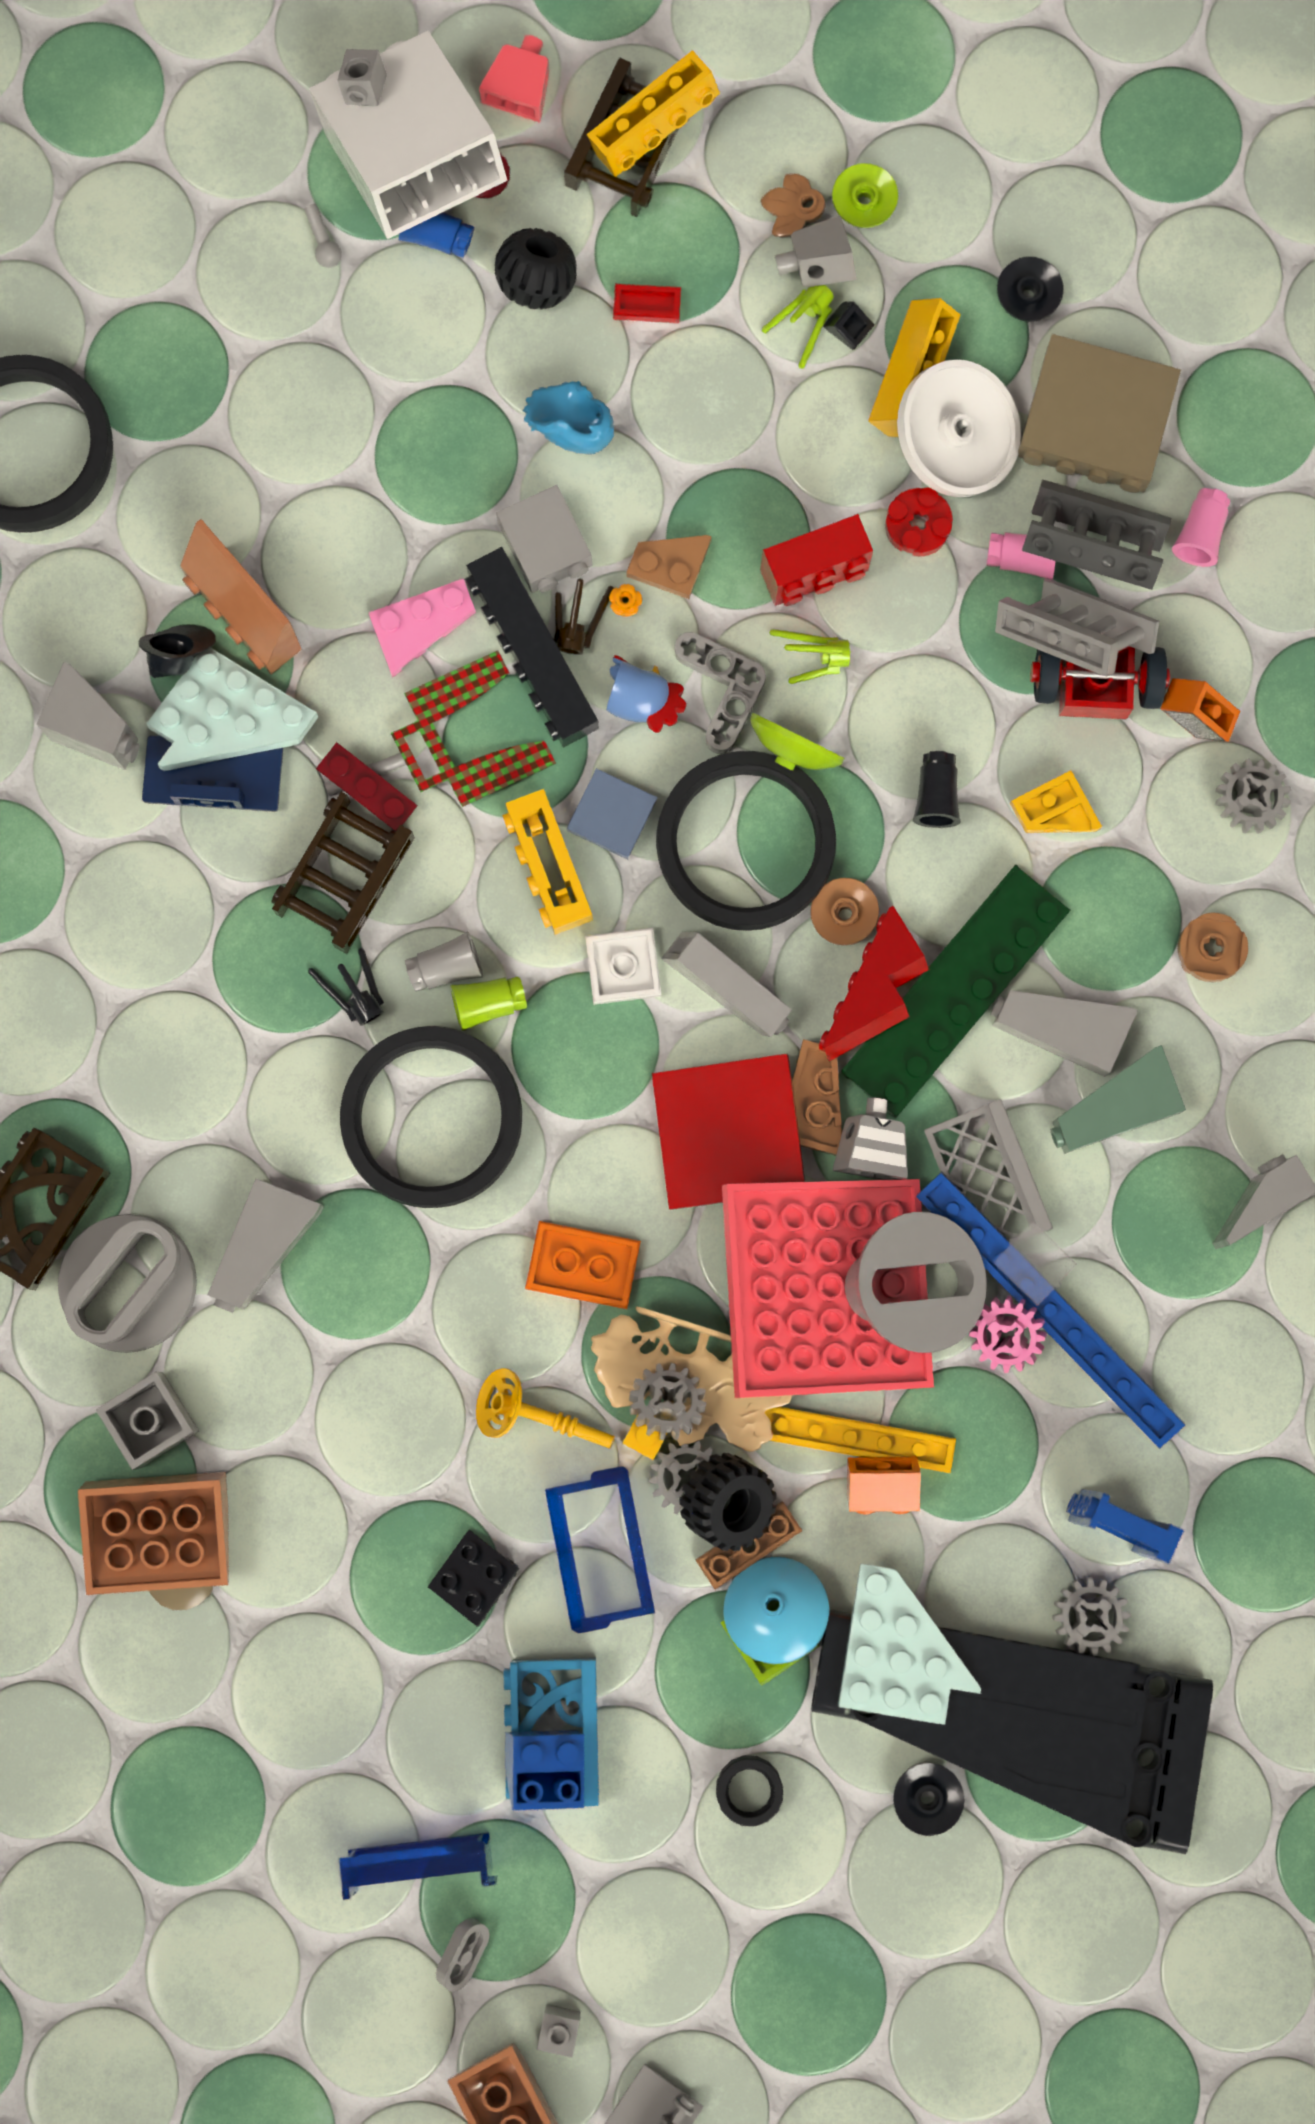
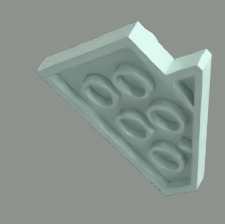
M210 648L195 657L190 669L181 676L147 722V726L156 734L173 743L158 763L161 770L168 771L298 745L318 719L317 712Z
M860 1563L838 1706L945 1725L950 1689L980 1694V1686L898 1571L893 1568Z

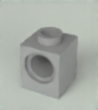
M346 49L337 79L346 105L378 106L387 75L379 50Z
M546 2004L537 2050L573 2057L581 2012Z

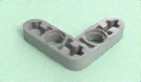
M692 632L684 633L679 636L675 643V656L677 660L683 665L728 686L707 728L705 737L706 745L712 752L717 754L727 753L734 747L764 687L766 679L765 670L757 662L699 634ZM690 642H694L696 644L695 650L702 654L705 653V648L710 649L706 655L705 664H700L701 656L692 652L689 656H685L682 645L688 646ZM718 655L725 656L730 662L729 668L724 672H717L712 669L710 662L713 657ZM735 663L741 664L739 672L748 675L751 671L756 672V679L759 682H752L750 686L744 684L745 677L736 673L735 679L730 678L734 672ZM733 699L742 701L745 705L744 713L740 716L730 715L726 710V704ZM722 717L730 723L726 734L729 742L722 741L718 745L715 743V736L712 734L713 732L716 734L721 732L724 721L718 719Z

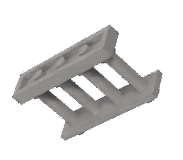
M1047 578L1043 582L1041 600L1032 605H1026L1008 597L999 601L995 632L1108 677L1115 673L1118 651L1131 646L1148 654L1155 652L1159 620Z

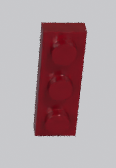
M337 742L316 768V770L394 831H397L400 824L403 826L418 806Z

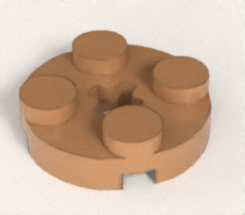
M1206 913L1192 920L1181 932L1178 940V956L1183 970L1196 979L1205 982H1220L1232 977L1245 963L1248 955V940L1244 931H1241L1240 927L1235 924L1237 922L1231 917L1220 913ZM1210 939H1215L1216 945L1222 949L1221 952H1216L1214 957L1210 956L1207 950H1204V944H1208Z

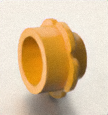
M622 584L620 588H614L611 591L609 600L612 604L610 607L617 615L624 617L633 616L638 612V607L642 604V595L639 591L635 590L633 585ZM626 597L629 601L624 603L622 599Z

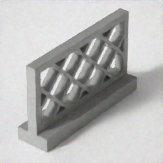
M1001 1099L924 1130L940 1172L942 1171L950 1180L951 1177L948 1171L954 1158L973 1166L965 1185L953 1180L951 1181L954 1185L963 1188L962 1193L964 1195L966 1191L985 1198L980 1210L982 1213H984L989 1200L1008 1208L1001 1226H994L1001 1233L1012 1236L1007 1238L1012 1244L1053 1229ZM985 1114L990 1128L984 1140L965 1133L971 1119ZM965 1122L962 1130H958L953 1127L955 1125ZM949 1129L960 1134L952 1153L938 1147L934 1137L935 1133ZM991 1134H993L997 1146L988 1142ZM964 1136L982 1144L974 1163L956 1155ZM986 1146L999 1151L1001 1154L1002 1162L997 1173L978 1165ZM941 1153L950 1156L947 1165H945ZM1004 1165L1010 1178L1001 1175ZM976 1168L995 1176L987 1195L969 1187ZM999 1178L1013 1184L1015 1194L1010 1205L991 1197ZM1017 1197L1023 1210L1013 1207ZM1012 1210L1025 1215L1030 1230L1016 1235L1004 1229Z

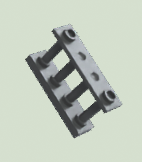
M1042 479L1031 513L1042 517L1041 522L1031 521L1022 551L1152 590L1163 564L1162 558L1152 556V550L1160 552L1170 527L1171 517ZM1055 521L1074 526L1073 532L1055 527ZM1087 531L1107 536L1106 542L1086 536ZM1124 541L1137 545L1139 550L1135 551L1119 546V542Z

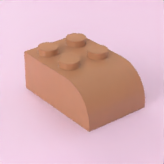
M513 2043L447 2080L468 2124H558L526 2060Z

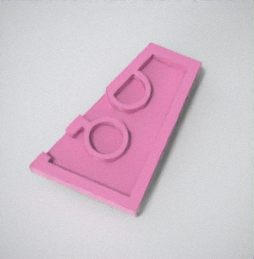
M460 579L369 612V616L393 678L402 671L405 665L414 658L420 657L426 652L428 647L441 637L447 636L476 612L465 581Z

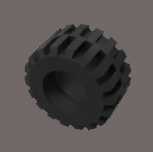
M722 1453L719 1456L714 1454L710 1456L708 1462L702 1460L698 1464L699 1468L696 1471L692 1470L688 1475L690 1477L689 1482L684 1483L682 1491L685 1493L684 1496L680 1497L679 1505L684 1507L680 1513L681 1517L686 1520L685 1525L695 1534L721 1550L728 1551L731 1549L732 1551H738L742 1545L746 1548L753 1544L754 1538L760 1539L765 1526L769 1527L772 1522L769 1519L771 1514H775L776 1506L773 1505V1502L777 1499V1495L772 1490L774 1487L773 1481L768 1478L764 1471L737 1455L733 1456L730 1453ZM733 1494L730 1503H729L728 1506L723 1510V1508H724V1506H725V1503L727 1502V1500L729 1499V1497Z

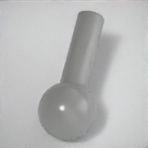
M311 204L305 207L304 210L318 244L315 250L316 260L323 267H334L341 260V249L338 244L330 241L317 204Z

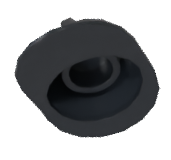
M184 624L158 633L142 636L138 643L139 647L146 652L150 676L160 678L185 674L190 669L195 655L212 648L216 642V636L212 630L204 626Z

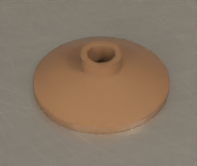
M838 878L826 883L811 904V919L814 928L822 938L836 945H853L863 941L873 932L879 918V905L873 891L863 882L852 878ZM843 909H848L852 912L851 917L847 920L839 917V913Z

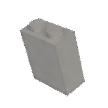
M558 485L496 512L498 525L531 593L538 590L540 592H547L558 585V581L568 576L572 579L580 577L589 570L588 567L592 566V555Z

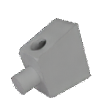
M841 215L793 232L791 234L793 251L775 255L779 275L798 271L804 287L857 280L853 254Z

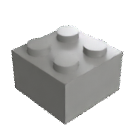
M154 1372L96 1409L132 1470L141 1469L199 1432L163 1372Z

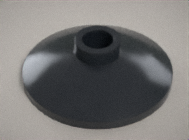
M1022 257L1012 261L1003 269L997 283V296L1003 309L1012 317L1027 322L1043 320L1054 313L1061 303L1064 291L1063 281L1057 269L1048 261L1038 257ZM1023 291H1032L1034 293V297H1025L1023 295Z
M920 1763L907 1769L898 1779L893 1793L894 1809L902 1824L912 1832L924 1836L939 1835L950 1830L961 1817L964 1808V1791L958 1778L948 1768L936 1763ZM925 1791H930L934 1794V1799L929 1804L921 1801V1795Z

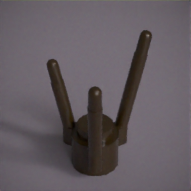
M579 578L577 580L570 622H565L564 628L562 595L560 592L555 593L556 631L554 641L561 652L582 655L584 648H590L594 632L608 605L610 593L614 589L613 586H608L586 633L584 632L585 626L577 623L583 579Z

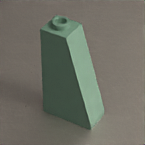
M1162 1045L1152 1049L1052 1122L1054 1128L1050 1129L1055 1146L1057 1148L1062 1147L1064 1154L1185 1111V1105Z

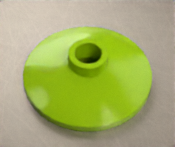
M861 163L848 167L837 177L833 186L832 201L837 214L841 215L845 222L855 227L871 228L884 223L894 213L898 203V188L893 177L885 169L874 164ZM861 197H867L870 200V203L862 204L858 201V199Z

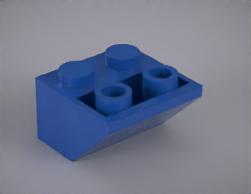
M576 1730L505 1732V1771L513 1811L584 1808L583 1733Z

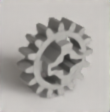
M1249 758L1243 762L1242 768L1235 763L1230 768L1232 774L1225 772L1220 779L1225 784L1218 785L1216 792L1223 796L1215 803L1217 806L1225 807V810L1220 815L1221 818L1228 816L1232 818L1230 827L1233 828L1238 823L1243 824L1242 832L1247 833L1251 826H1254L1258 834L1264 830V823L1269 829H1272L1277 824L1275 818L1282 820L1285 817L1286 813L1281 808H1287L1291 804V800L1284 798V795L1291 791V787L1282 786L1281 782L1287 776L1285 774L1276 776L1274 774L1277 767L1275 764L1266 769L1264 768V759H1260L1253 766ZM1253 775L1261 777L1264 780L1256 779L1253 777ZM1234 783H1235V784H1236L1235 789L1237 790V796H1236V799L1233 801V799H1232V788H1233V785H1234ZM1256 792L1259 798L1250 800L1247 795ZM1271 792H1274L1275 800L1271 809L1272 804L1269 799ZM1242 812L1251 813L1254 817L1247 816Z
M671 1363L669 1370L665 1371L661 1364H657L654 1374L645 1369L643 1371V1380L637 1378L634 1380L633 1388L635 1390L630 1391L629 1401L633 1402L630 1405V1415H638L635 1423L637 1427L644 1424L647 1425L646 1435L650 1436L654 1431H658L660 1440H664L666 1433H671L672 1437L678 1440L680 1430L689 1435L692 1433V1423L696 1425L701 1423L702 1415L700 1413L705 1412L706 1402L702 1401L705 1396V1389H696L699 1384L698 1377L687 1378L688 1368L685 1367L679 1373L676 1372L674 1363ZM649 1391L651 1400L645 1406L644 1396ZM689 1397L691 1407L689 1411L686 1412V1406L684 1405V1403L686 1402V1399Z
M696 1441L693 1448L688 1447V1444H684L679 1449H676L672 1443H669L670 1453L666 1455L659 1451L657 1455L662 1460L661 1464H651L650 1467L658 1472L657 1476L649 1479V1483L658 1484L659 1486L653 1492L654 1497L663 1495L665 1499L661 1506L665 1508L670 1503L674 1504V1514L678 1515L682 1507L679 1505L680 1500L678 1498L684 1492L682 1491V1486L678 1491L675 1490L681 1480L678 1472L681 1469L689 1471L702 1460L708 1462L713 1451L711 1447L704 1452L700 1451V1441ZM686 1453L697 1455L691 1463L680 1464L674 1458ZM665 1468L673 1473V1485L668 1491L663 1480Z
M1086 1577L1085 1586H1082L1076 1580L1072 1581L1074 1589L1072 1592L1066 1589L1061 1590L1065 1597L1064 1602H1054V1605L1060 1608L1061 1612L1060 1614L1053 1615L1052 1619L1062 1624V1626L1055 1630L1058 1635L1067 1634L1068 1636L1064 1644L1069 1647L1076 1642V1652L1083 1654L1086 1647H1089L1090 1654L1093 1656H1097L1098 1647H1102L1107 1653L1111 1652L1109 1643L1114 1641L1121 1644L1122 1640L1118 1636L1119 1631L1129 1632L1130 1629L1122 1624L1123 1619L1131 1617V1613L1122 1611L1121 1608L1128 1602L1127 1599H1116L1119 1589L1113 1586L1107 1591V1581L1100 1579L1097 1586H1094V1581L1091 1577ZM1091 1592L1101 1594L1093 1601H1085L1080 1597L1085 1593ZM1081 1606L1092 1611L1098 1610L1095 1616L1098 1618V1622L1102 1624V1627L1092 1622L1085 1623L1088 1617ZM1070 1607L1075 1611V1622L1071 1626L1069 1622ZM1111 1608L1114 1611L1113 1625L1109 1623L1108 1611ZM1089 1632H1099L1103 1635V1637L1096 1640L1082 1639Z

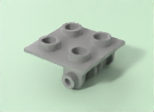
M644 2064L604 2124H693L703 2106Z

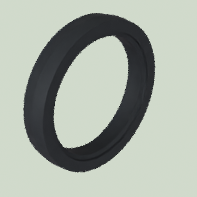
M41 356L0 357V387L15 382H39L51 385L72 397L83 409L88 420L90 430L89 454L81 473L69 488L57 497L33 506L13 507L0 504L1 530L30 533L52 529L70 521L83 512L103 488L109 475L113 458V436L109 417L103 403L92 387L69 367Z
M736 751L712 757L698 764L681 778L671 791L661 810L656 832V849L663 876L671 891L688 910L713 925L732 930L752 931L784 923L803 911L816 898L831 873L836 852V831L828 802L816 783L797 766L792 771L776 763L777 756L757 751ZM737 775H754L773 780L790 790L800 800L810 816L815 834V853L812 865L802 882L791 893L774 903L752 908H740L722 904L700 891L683 869L677 850V831L680 819L688 804L701 790L723 778Z
M423 1026L395 1033L380 1041L361 1058L353 1069L344 1088L341 1100V1136L345 1150L354 1168L380 1194L412 1207H448L460 1204L479 1195L490 1187L508 1167L521 1136V1098L517 1084L507 1065L497 1053L479 1039L462 1031L446 1027ZM430 1048L445 1049L459 1053L479 1065L493 1082L501 1105V1126L498 1139L487 1159L478 1169L465 1178L451 1184L435 1187L409 1184L383 1170L371 1155L362 1130L364 1099L378 1073L390 1062L406 1053Z

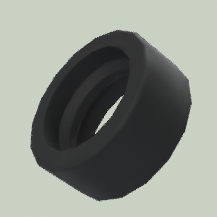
M743 1755L732 1759L722 1768L716 1781V1797L721 1811L730 1821L741 1826L756 1827L768 1822L778 1813L783 1802V1784L778 1771L769 1761L758 1756ZM746 1769L762 1773L770 1784V1797L767 1804L754 1812H744L736 1808L729 1797V1785L732 1778L738 1772Z

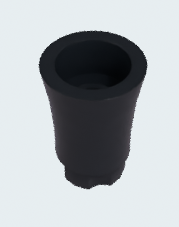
M930 751L927 754H923V766L920 767L918 798L913 816L915 824L931 828H949L960 824L957 794L958 769L955 767V754L945 751Z

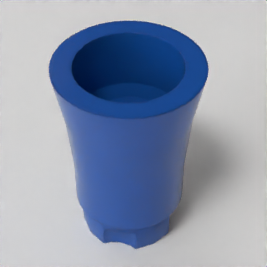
M442 212L399 233L398 240L432 248L448 255L453 253L464 258L469 249L475 227L463 223L462 219Z

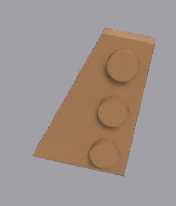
M803 1039L792 1079L801 1147L836 1156L842 1135L837 1058L829 1062L825 1052L819 1050V1043Z

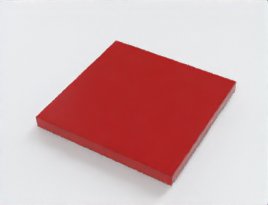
M788 1054L652 1073L669 1210L723 1203L722 1185L805 1182Z

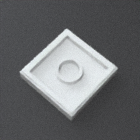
M653 928L585 936L594 1005L661 997Z

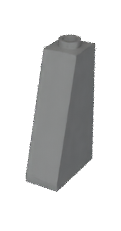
M681 932L661 959L762 1036L772 1037L773 1034L778 1035L788 1024L789 1019L787 1016L792 1009L700 933Z
M1010 990L1005 998L998 997L991 1015L996 1017L992 1025L993 1027L1105 1077L1111 1073L1138 1010L1131 1007Z
M255 1179L207 1294L216 1298L214 1305L232 1313L235 1307L245 1309L319 1217L324 1206Z

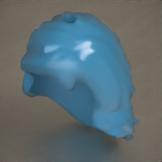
M579 381L564 382L561 385L549 386L548 388L540 387L533 390L532 396L527 397L525 400L528 405L522 410L526 413L524 422L528 423L531 431L541 432L547 440L564 450L581 454H595L608 446L614 437V420L610 409L602 401L595 399L592 393L587 390V387L582 386Z

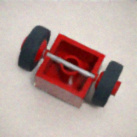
M1128 646L1118 651L1115 673L1108 677L1063 659L1060 662V658L1038 649L1035 662L1032 661L1030 670V681L1034 682L1035 701L1046 704L1054 703L1060 684L1059 716L1127 719L1133 711L1134 685L1138 686L1140 706L1146 709H1158L1162 705L1165 689H1168L1170 680L1166 652L1164 648L1155 647L1153 654L1143 652L1138 670H1135V648Z

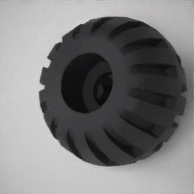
M526 228L514 232L502 243L495 258V275L501 291L511 301L515 300L516 304L528 306L530 309H538V307L540 309H548L562 302L571 292L576 282L577 263L571 247L564 239L556 237V234L550 231L545 232L539 228L534 230Z

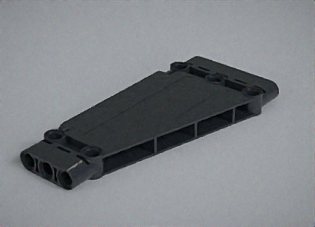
M829 1609L827 1628L823 1635L811 1712L858 1720L1130 1846L1147 1847L1179 1854L1187 1853L1192 1832L1213 1694V1681L1211 1679L1162 1671L1156 1668L1141 1667L1140 1664L1084 1653L1080 1654L1063 1649L938 1627L980 1686V1694L950 1689L945 1725L878 1713L863 1715L854 1709H848V1713H846L845 1708L838 1706L852 1613ZM1161 1676L1165 1687L1160 1694L1152 1695L1149 1691V1683L1153 1678ZM1144 1748H1151L1154 1756L1152 1762L1147 1766H1140L1138 1763L1139 1752ZM1133 1820H1140L1142 1822L1141 1833L1136 1837H1128L1126 1833L1127 1825Z

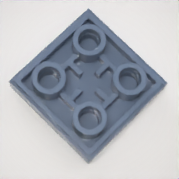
M596 768L566 829L568 832L628 860L658 797Z

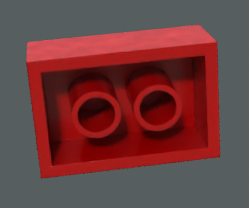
M859 514L763 549L760 571L774 606L784 603V606H791L800 602L806 594L814 591L817 595L823 594L833 589L835 583L843 580L851 583L863 578L866 575L865 572L869 570L873 548Z

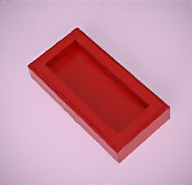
M615 284L613 320L679 323L681 287Z

